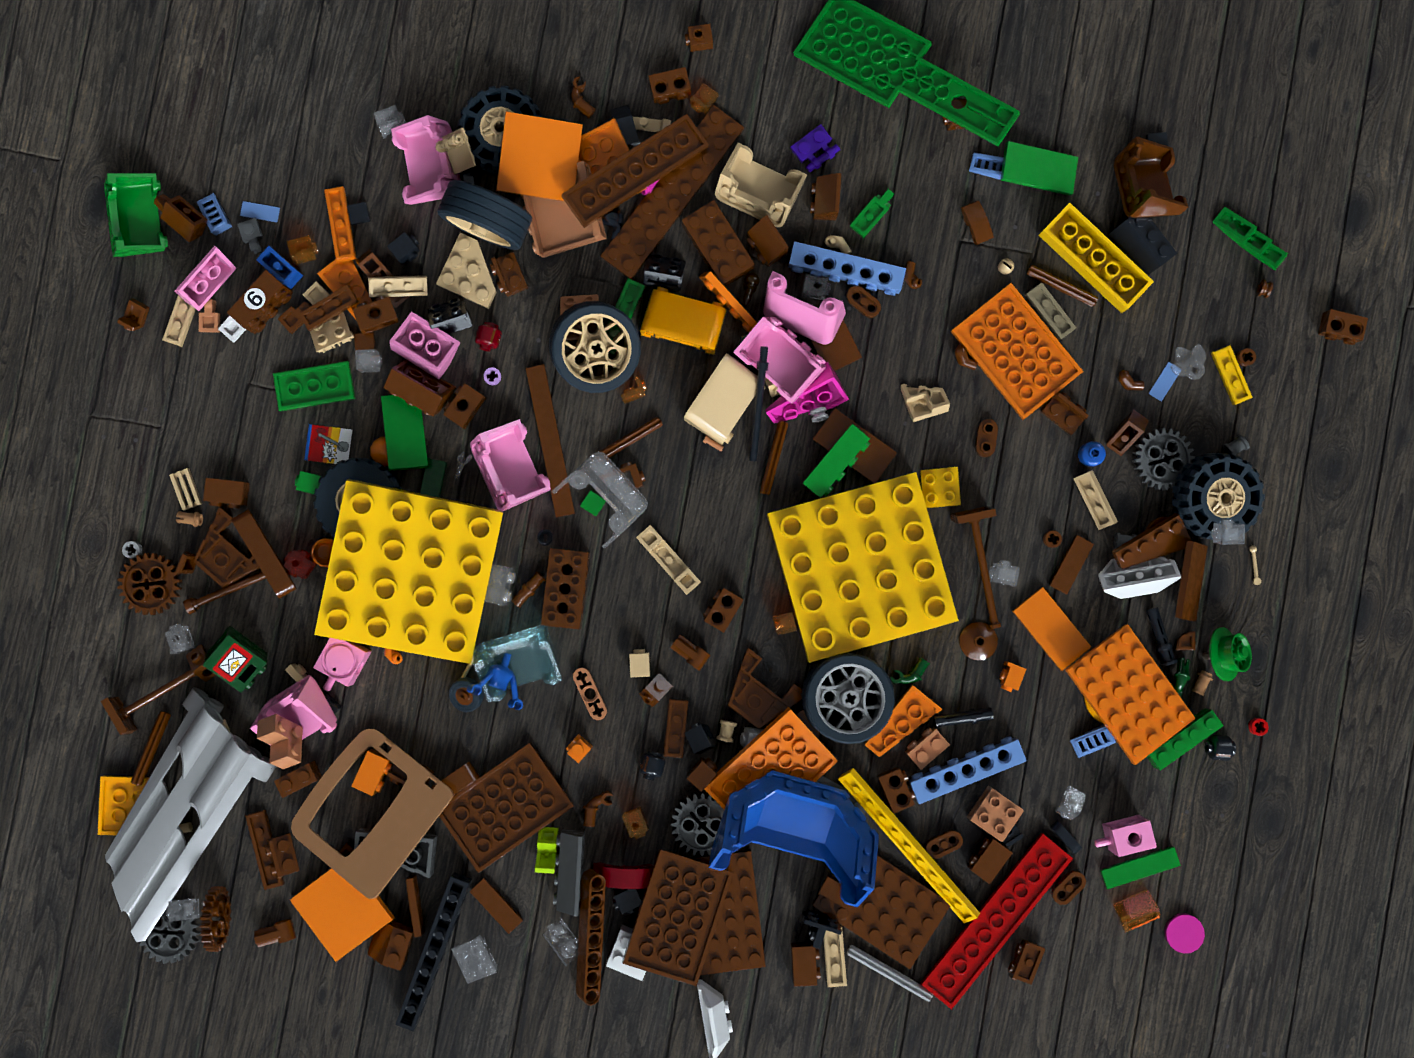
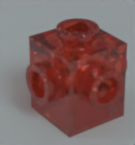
M301 549V551H290L284 559L286 562L283 566L288 569L287 573L291 576L308 579L317 564L310 558V553Z

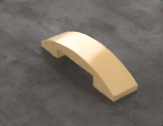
M651 525L636 537L686 595L701 583Z

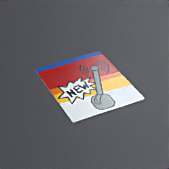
M309 424L304 460L337 464L341 460H348L352 430Z

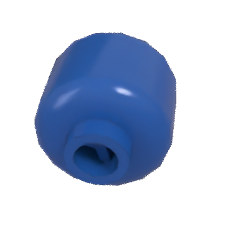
M1096 441L1083 444L1078 451L1080 462L1087 467L1101 464L1106 456L1104 446Z

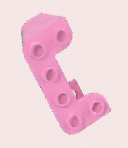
M763 316L733 353L747 365H753L757 368L761 346H767V362H769L765 377L778 388L777 392L792 404L824 371L826 361L818 354L813 355L810 352L811 348L805 342L800 343L796 340L797 335L790 329L786 331L782 327L783 323L775 316Z

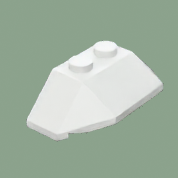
M1161 556L1124 569L1118 567L1115 559H1111L1099 573V579L1105 593L1123 599L1158 593L1181 579V575L1175 560H1168Z
M699 979L697 988L709 1058H717L730 1040V1033L733 1032L731 1020L727 1021L726 1013H730L728 1001H724L721 993Z

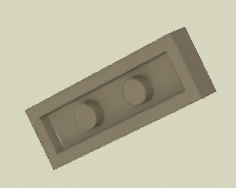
M1040 283L1026 294V297L1059 340L1076 329V326L1043 283Z

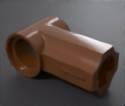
M679 635L670 647L698 671L701 670L711 656L682 635Z
M291 918L254 931V940L258 948L276 942H288L296 938Z

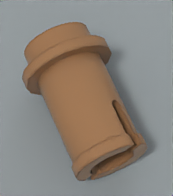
M179 511L176 517L180 518L176 519V522L179 524H191L197 527L203 523V515L199 512L186 513Z
M1202 670L1201 673H1198L1199 677L1192 691L1204 696L1210 680H1213V675Z

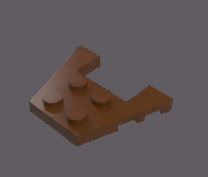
M219 508L193 562L224 588L260 567L253 556L248 559L221 536V533L232 523V517L222 508Z
M748 648L745 652L728 706L759 729L788 707L790 708L802 699V689L793 684L783 698H779L751 676V673L762 658Z

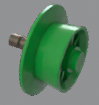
M1220 627L1212 633L1209 652L1203 653V659L1211 660L1212 667L1221 680L1232 681L1238 672H1246L1250 668L1252 661L1251 647L1243 634H1232L1227 628Z

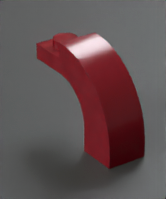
M597 862L594 863L593 870L605 878V887L646 889L654 865L617 866Z

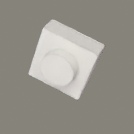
M231 316L218 328L234 343L246 330Z

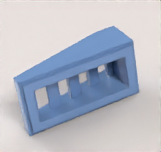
M974 152L969 172L1000 180L1001 165H1003L1004 157ZM981 159V166L977 168L978 160ZM986 161L989 162L988 169H984ZM994 163L997 164L995 171L992 170Z
M214 193L197 201L203 216L208 219L207 225L212 234L216 236L232 227ZM213 200L214 203L204 207L203 204ZM216 206V209L210 213L207 212L208 210ZM219 213L217 217L213 219L210 218L211 216ZM222 219V222L214 225V222Z
M1104 724L1070 740L1078 758L1116 743L1114 737ZM1101 732H1104L1107 740H1103ZM1093 735L1097 736L1098 744H1096ZM1086 738H1089L1092 747L1089 748ZM1079 741L1082 742L1085 750H1081L1078 744Z

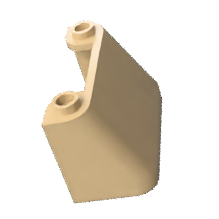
M737 143L720 174L715 191L716 198L759 220L768 215L775 227H782L805 182L807 174L799 170H790L784 176L752 161V150L748 146Z
M726 353L686 412L684 421L720 445H723L724 442L728 444L734 435L731 433L734 426L756 396L758 376Z

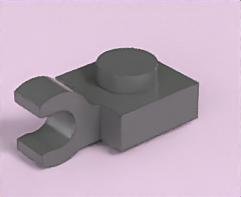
M253 218L237 224L243 242L245 244L249 243L251 251H254V254L262 252L258 239L263 238L258 220Z

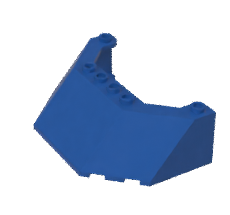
M772 770L762 778L756 779L741 790L730 794L711 849L708 868L720 871L725 870L730 863L731 854L753 842L825 862L841 884V900L847 905L858 907L875 889L879 835L875 829H871L865 821L866 817L858 807L853 805L849 799V794L845 790Z

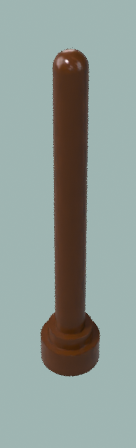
M260 572L201 598H188L183 601L184 607L188 614L195 613L200 606L264 580L266 577L263 572Z

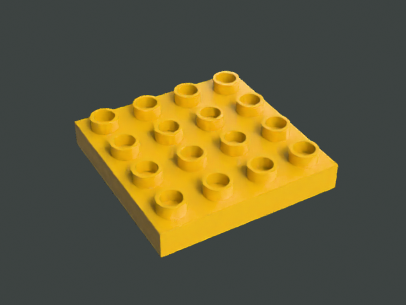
M916 472L767 514L809 663L959 621Z
M347 479L314 635L471 664L503 511Z

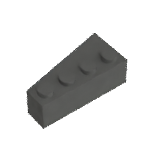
M360 828L356 831L354 850L372 829ZM425 834L401 867L430 878L434 874L437 835Z

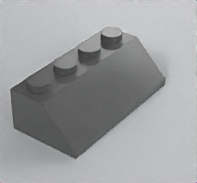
M562 829L561 835H557V846H560V854H556L555 865L559 866V872L555 873L554 885H558L557 893H554L553 905H557L556 911L578 916L580 912L581 878L584 867L585 831Z

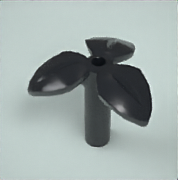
M618 209V214L611 212L602 217L603 225H610L614 228L611 241L621 229L620 223H623L621 209Z

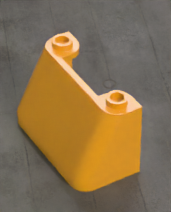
M657 287V290L653 289L640 333L641 336L649 338L655 334V338H663L686 344L699 350L702 346V349L706 350L705 353L715 355L726 309L723 308V304L718 302L710 304L668 292V289Z

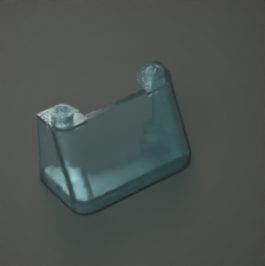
M537 626L481 643L474 648L473 665L480 681L487 674L491 665L501 664L504 653L511 654L508 667L515 674L517 686L543 679L544 683L549 685L562 681V674L547 626ZM509 681L506 690L487 685L488 682L482 687L489 703L502 700L507 693V689L511 688V684Z

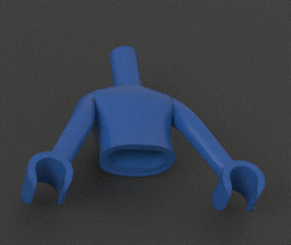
M504 653L501 664L491 665L487 674L478 684L468 685L467 692L472 693L475 688L474 695H479L482 693V687L487 682L489 686L506 690L510 681L513 699L509 700L508 706L510 708L515 706V710L522 709L523 702L518 698L516 677L514 672L508 667L511 654Z

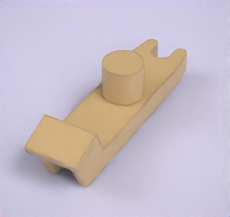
M633 117L636 130L659 132L671 123V120L668 119L657 120Z

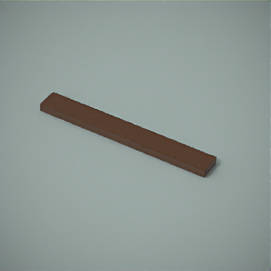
M544 364L526 368L547 476L550 481L556 518L575 514L546 368Z

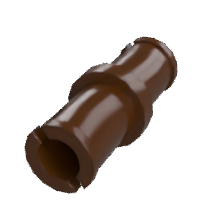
M536 571L532 578L526 584L524 583L522 589L511 599L512 602L520 608L530 596L535 594L534 591L542 582L546 580L544 576Z

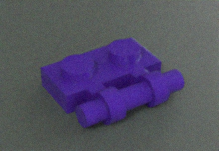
M821 124L790 147L801 164L807 159L809 160L810 164L806 166L809 173L814 169H819L822 163L828 159L831 160L840 151L837 144L831 148L827 145L832 141V138ZM822 149L824 153L816 158L814 154Z

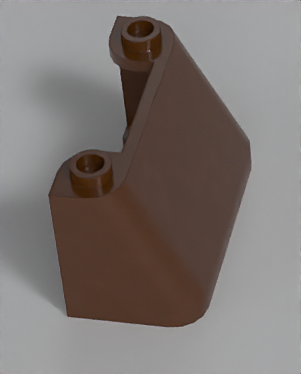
M1136 136L1118 154L1114 161V171L1126 216L1143 218L1180 215L1188 208V203L1184 196L1178 195L1173 199L1167 171L1175 163L1172 147Z

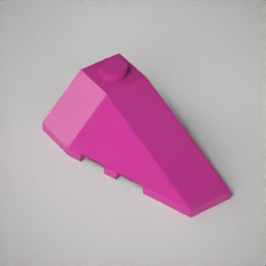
M829 362L824 364L826 366L824 371L794 403L791 404L781 396L765 409V412L774 424L779 421L794 419L798 414L806 412L810 414V411L815 408L826 407V410L832 409L849 400Z

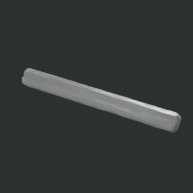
M850 945L848 948V956L928 1002L932 999L933 994L921 984L853 945Z

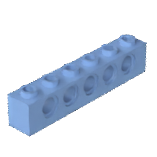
M795 241L788 268H792L791 271L796 273L809 272L813 277L821 278V276L829 277V280L833 282H840L842 280L846 281L850 286L863 285L866 286L867 290L877 291L879 289L883 290L885 294L893 296L900 293L906 268ZM806 257H812L814 259V264L808 265L805 263L804 259ZM829 261L832 263L833 268L825 269L823 263ZM843 266H849L851 268V273L845 274L842 272L841 268ZM862 270L868 271L869 274H870V277H869V278H863V277H861L860 271H862ZM879 275H886L888 282L882 283L879 280Z
M1009 736L1001 739V743L997 745L992 743L984 746L983 750L977 753L976 751L968 752L965 754V758L960 760L954 758L947 761L948 764L940 767V765H936L929 769L930 772L925 774L919 772L912 775V779L908 780L915 794L916 802L922 804L1026 762L1027 760L1019 740ZM1001 750H1005L1006 757L1000 760L998 753ZM983 757H987L989 760L988 764L981 767L980 760ZM965 764H970V772L963 774L962 767ZM951 771L953 778L950 781H945V773ZM928 779H935V785L932 788L926 787Z

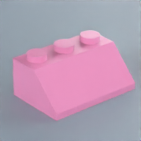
M214 246L174 292L186 303L200 311L237 268Z
M412 311L389 341L392 351L438 380L449 367L460 345L458 340L437 327L431 329L429 322Z

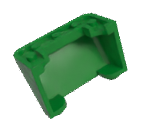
M107 173L104 191L113 257L164 251L165 247H168L167 236H163L160 230L158 207L154 204L157 191H161L160 180H157L156 173Z

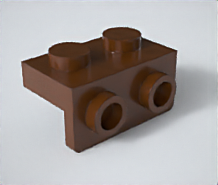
M1022 938L1021 943H1018L1015 948L1016 956L1014 961H1011L1008 966V975L1011 979H1017L1032 985L1045 948Z

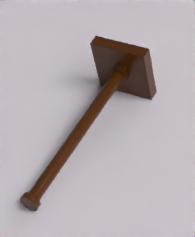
M984 506L951 513L952 522L957 524L969 522L971 524L991 623L989 628H1000L1001 623L998 622L979 527L981 519L997 516L996 510L993 507Z
M190 669L126 708L119 697H107L100 702L119 734H131L138 729L129 714L196 676V674Z

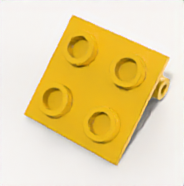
M958 467L921 470L922 494L926 508L961 505Z

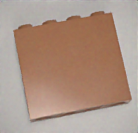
M584 161L576 163L577 175L575 185L591 176L590 166ZM521 195L525 202L523 208L532 216V222L528 229L534 240L532 247L535 254L542 258L607 239L602 217L583 228L566 202Z

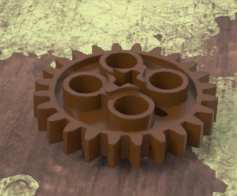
M144 553V557L136 555L137 561L129 559L131 565L124 564L127 570L120 571L124 577L117 579L119 582H122V585L118 586L117 589H123L119 596L126 597L123 603L130 602L128 609L135 608V613L142 611V615H148V613L156 615V611L163 613V608L166 610L170 609L168 603L175 604L176 602L173 598L180 597L176 590L182 589V587L177 586V583L182 582L181 579H177V576L181 573L174 572L177 565L170 566L172 560L167 559L164 561L165 556L160 555L158 557L157 553H152L151 556L149 553ZM158 568L161 570L160 578H157L155 574ZM138 571H141L142 578L140 581L136 577ZM166 581V584L133 587L134 584ZM159 588L163 589V596L161 598L157 593ZM140 590L144 592L142 600L138 596Z
M214 886L208 890V894H205L206 901H203V909H201L202 916L200 920H202V923L200 925V936H203L201 942H204L203 947L209 952L221 951L224 948V943L227 942L226 937L229 936L231 903L229 902L230 896H228V891L223 886ZM212 917H220V921H212Z

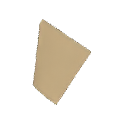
M907 384L900 386L913 422L949 411L950 402L943 388H927L926 386L912 388L906 387Z

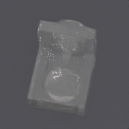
M1068 786L1061 804L1056 807L1055 812L1065 819L1073 820L1081 813L1086 794Z

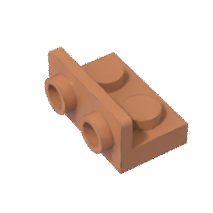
M930 727L921 734L923 737L918 741H912L907 746L908 750L905 751L920 770L950 746L935 727L932 729Z

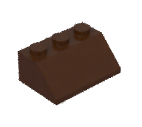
M404 360L391 369L383 387L393 396L404 399L407 404L416 406L424 414L433 417L443 409L456 389L454 385L442 378L438 380L408 360Z

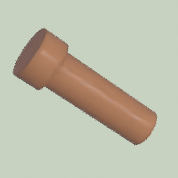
M707 435L703 440L705 444L707 443L719 451H722L724 446L713 441Z

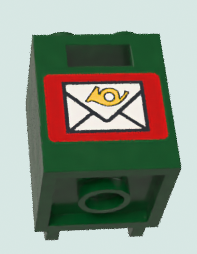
M229 626L205 654L203 666L242 693L244 689L248 690L253 685L254 677L257 674L261 675L267 668V652ZM250 664H252V666L247 670V672L241 677V674L246 670V668Z

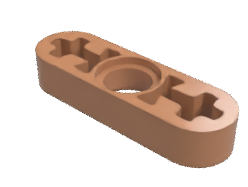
M583 667L578 668L573 674V680L590 716L595 720H601L607 714V707L590 671ZM579 671L587 674L585 677L586 683L591 681L592 685H587L581 689L580 685H584L581 679H577ZM586 689H594L596 696L593 699H587L585 697ZM598 698L600 702L596 704L598 708H603L602 716L593 713L596 710L594 704L591 707L589 703L596 701Z

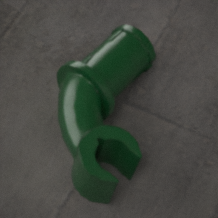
M920 657L912 671L908 672L909 674H902L901 671L894 670L899 675V679L895 680L890 677V680L895 684H910L921 681V677L930 663Z
M1185 658L1178 659L1177 671L1174 674L1175 683L1172 685L1180 697L1186 682L1190 679L1188 674L1190 660L1186 659L1185 663Z

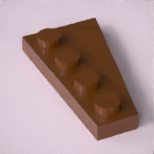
M1175 513L1114 549L1112 553L1118 567L1124 569L1186 548V542L1191 541L1183 520Z

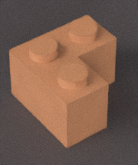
M277 714L259 720L257 739L270 745L269 763L281 769L301 763L303 727Z

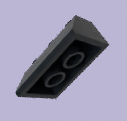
M1130 217L1106 236L1147 275H1150L1178 254L1150 217Z

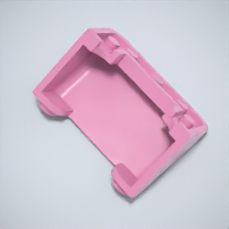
M427 115L391 129L393 144L399 149L404 150L410 185L403 188L402 197L404 203L412 205L442 199L449 182L461 180L460 173H453L447 152L440 153L435 148L436 143L443 140V136L452 132L448 122Z
M772 271L767 283L763 309L764 316H775L783 323L782 327L823 345L831 343L846 314L844 303L830 297L824 299L819 308L786 294L787 280L781 274Z
M520 419L480 433L470 443L472 454L497 509L501 511L517 506L551 489L548 477L543 474H537L523 440L527 430Z
M308 675L271 698L263 706L250 729L257 734L258 721L277 714L303 727V740L319 729L322 733L332 732L337 726V717L316 680Z

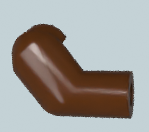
M907 261L904 280L910 288L917 289L921 287L922 280L914 274L916 263Z
M958 345L955 349V357L958 364L975 370L978 363L968 357L964 345Z
M1127 370L1119 372L1118 380L1124 389L1144 390V381H1134Z

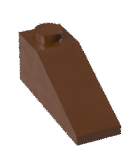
M370 248L355 260L368 277L393 276ZM410 296L390 297L393 306L397 308Z

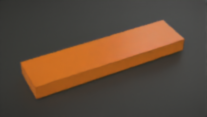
M340 186L325 189L336 261L340 263L355 260L357 258L347 209L345 188Z

